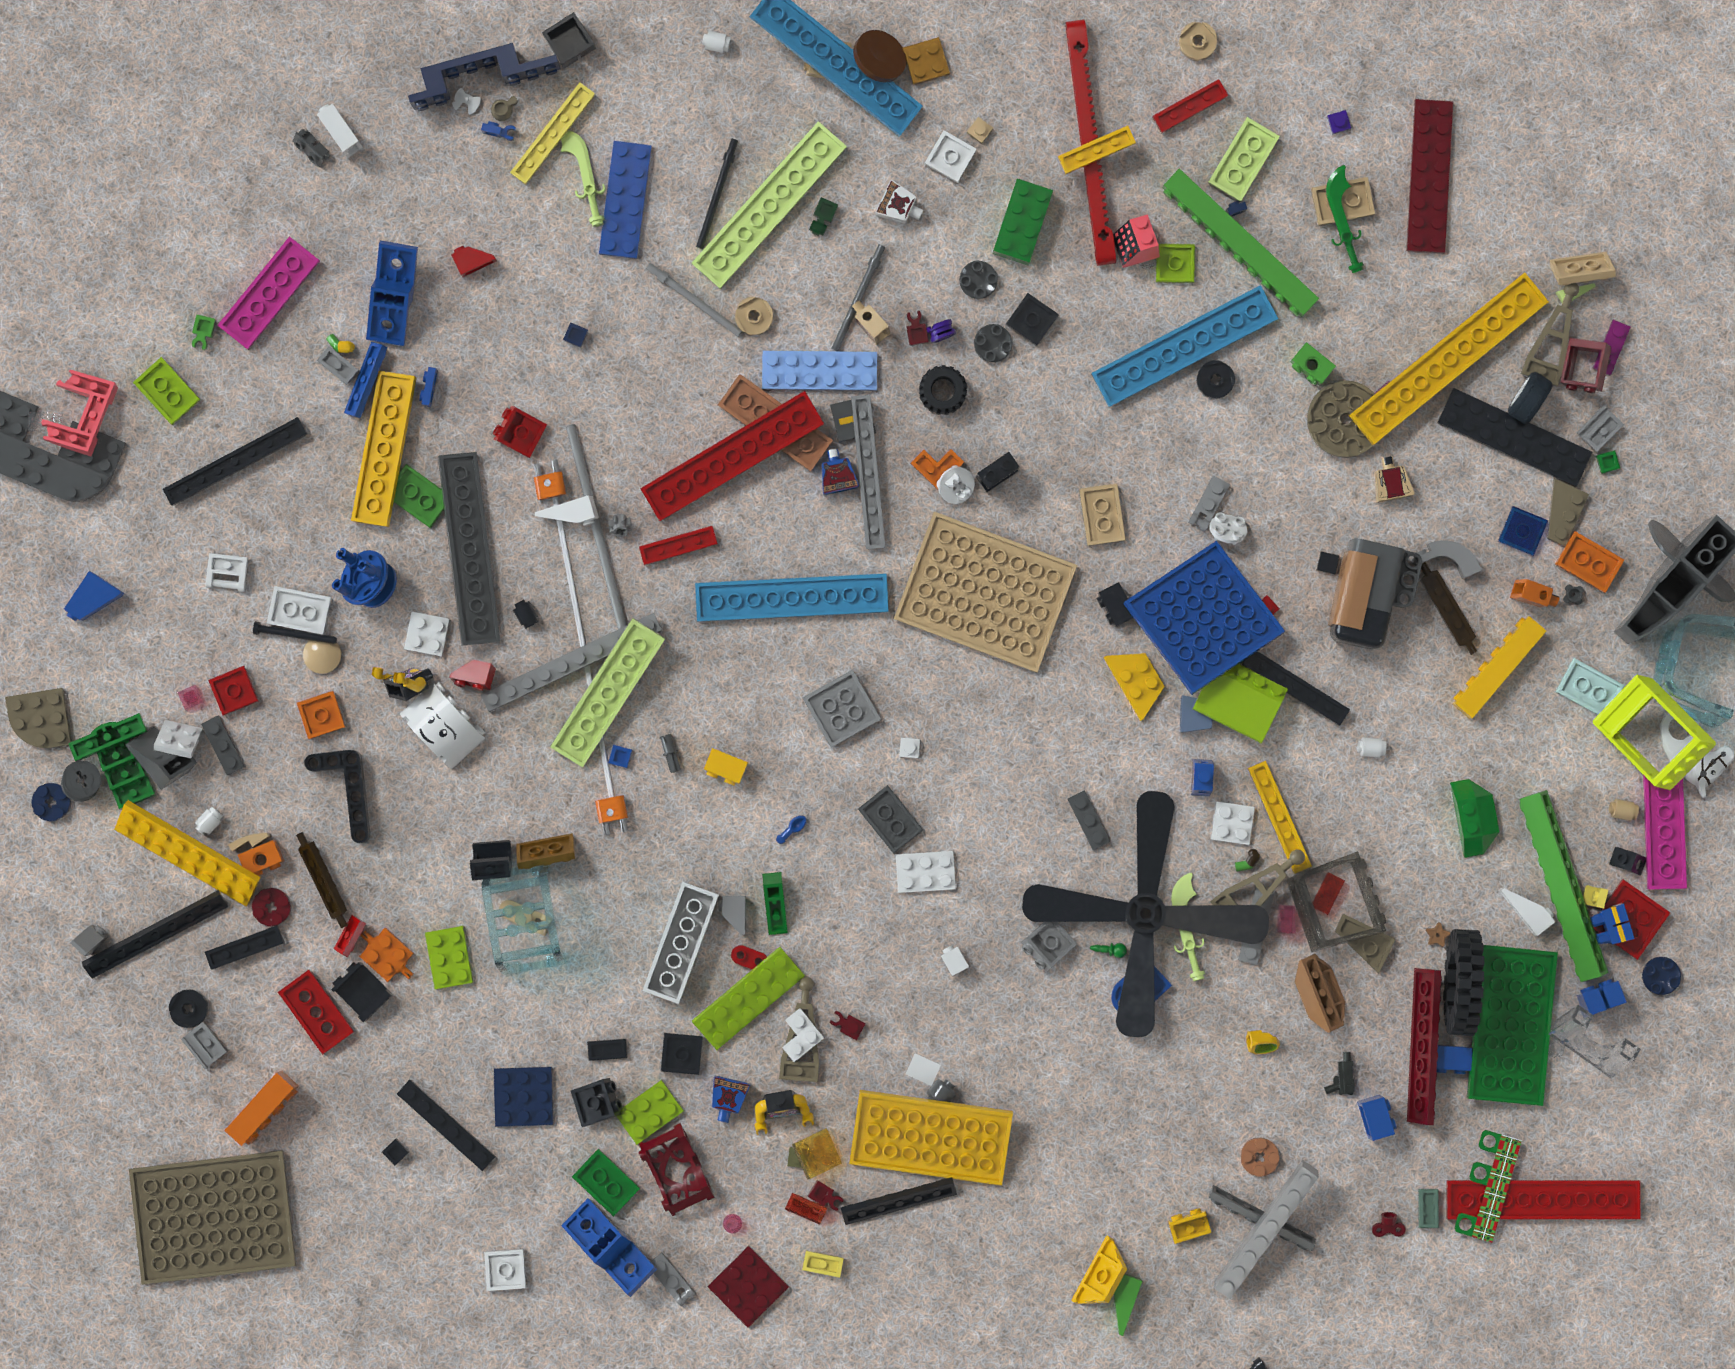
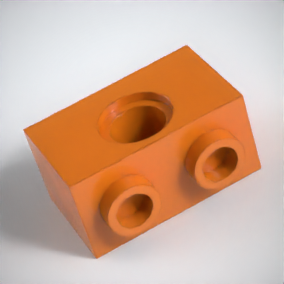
M276 840L238 854L242 867L258 876L263 874L262 870L270 868V871L281 867L280 863L284 862ZM261 854L265 855L267 859L264 865H260L257 861L258 856Z

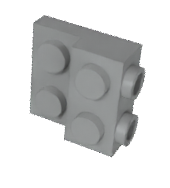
M1043 922L1021 942L1023 944V951L1027 955H1032L1036 959V966L1045 971L1052 968L1077 945L1058 922Z

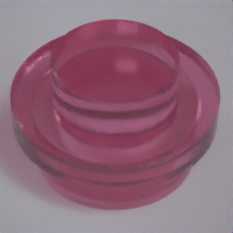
M729 1214L723 1220V1227L729 1233H736L742 1227V1220L736 1214Z

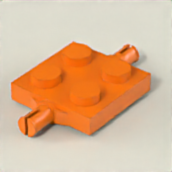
M384 928L375 937H372L366 930L360 935L368 942V945L359 957L383 979L389 982L399 972L408 980L414 973L406 967V964L414 952L392 932Z

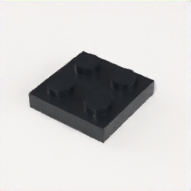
M1027 293L1006 325L1035 346H1038L1059 314Z
M664 1033L661 1072L699 1075L703 1036Z

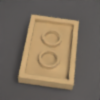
M1368 177L1348 180L1347 182L1351 187L1343 193L1341 200L1346 219L1352 220L1375 215ZM1327 185L1311 188L1318 226L1335 223L1326 195Z
M1607 252L1550 260V268L1558 285H1570L1571 283L1578 282L1586 283L1591 280H1606L1616 277V270Z
M1117 483L1079 489L1087 546L1125 541Z

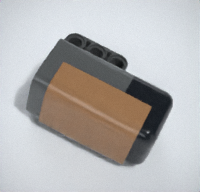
M1358 538L1350 540L1348 551L1343 554L1328 626L1331 627V638L1338 643L1365 649L1382 647L1386 640L1392 607L1406 608L1414 602L1422 566L1421 556L1418 553L1391 545ZM1410 556L1417 560V564L1414 567L1408 564ZM1406 575L1412 577L1413 582L1410 586L1404 583ZM1401 594L1408 596L1407 604L1400 602Z

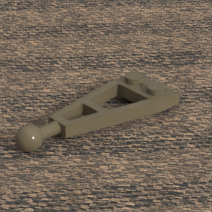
M1577 283L1564 286V293L1566 295L1562 306H1556L1529 351L1521 374L1529 376L1531 373L1537 372L1550 380L1552 385L1558 386L1566 358L1573 312L1572 309H1569L1572 298L1579 293ZM1560 312L1566 314L1563 333L1550 329ZM1547 334L1562 339L1558 366L1534 358Z
M1293 850L1290 853V858L1281 866L1276 863L1225 889L1210 901L1211 904L1238 905L1230 894L1253 882L1263 894L1255 905L1262 906L1287 876L1285 871L1294 864H1302L1305 860V854L1301 850ZM1276 871L1279 877L1267 890L1259 878Z
M803 977L799 981V988L802 990L801 1003H797L795 1011L799 1008L807 1009L809 1020L815 1026L813 1005L809 1004V992L813 989L814 982L810 977ZM791 1027L785 1044L792 1040L794 1034H796ZM817 1044L812 1047L813 1062H793L787 1060L788 1054L783 1050L779 1079L818 1082L819 1056Z

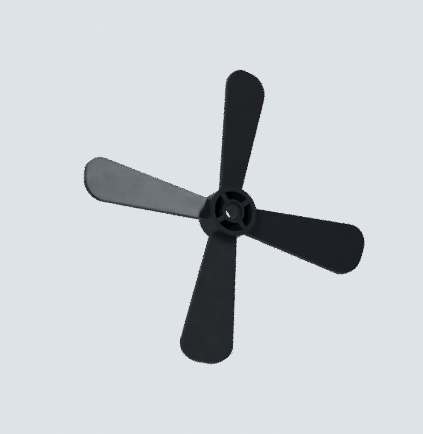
M1158 791L1144 792L1137 800V895L1129 903L1041 884L1030 886L1023 895L1022 903L1024 915L1033 922H1127L1134 933L1116 1016V1026L1123 1035L1129 1037L1147 1036L1152 1032L1155 1025L1154 932L1159 930L1161 926L1247 944H1257L1263 941L1267 936L1269 928L1268 913L1258 905L1165 906L1162 900L1157 897L1175 808L1172 798L1168 794ZM1144 908L1149 909L1151 912V917L1148 919H1143L1140 916V911Z

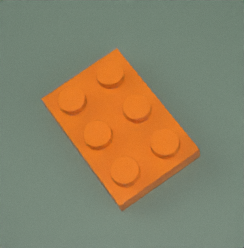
M1574 531L1555 565L1599 591L1606 593L1622 566L1624 559Z

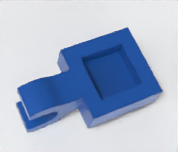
M488 121V124H482L481 131L483 134L514 141V137L508 136V131H516L515 126L508 125L505 128H501L498 123Z

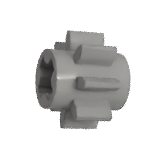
M616 514L613 516V520H608L609 532L613 533L616 537L627 536L628 531H632L631 518H627L624 514Z

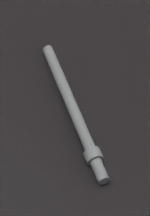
M649 263L646 267L648 271L658 277L657 280L669 285L737 337L741 334L742 331L669 277L670 274L666 271H661L652 263Z

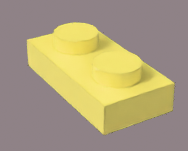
M806 1250L802 1270L840 1277L844 1258Z

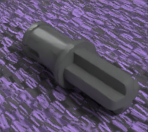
M672 734L661 736L660 739L664 749L663 756H666L670 772L680 771L681 767L677 757L678 750H675Z

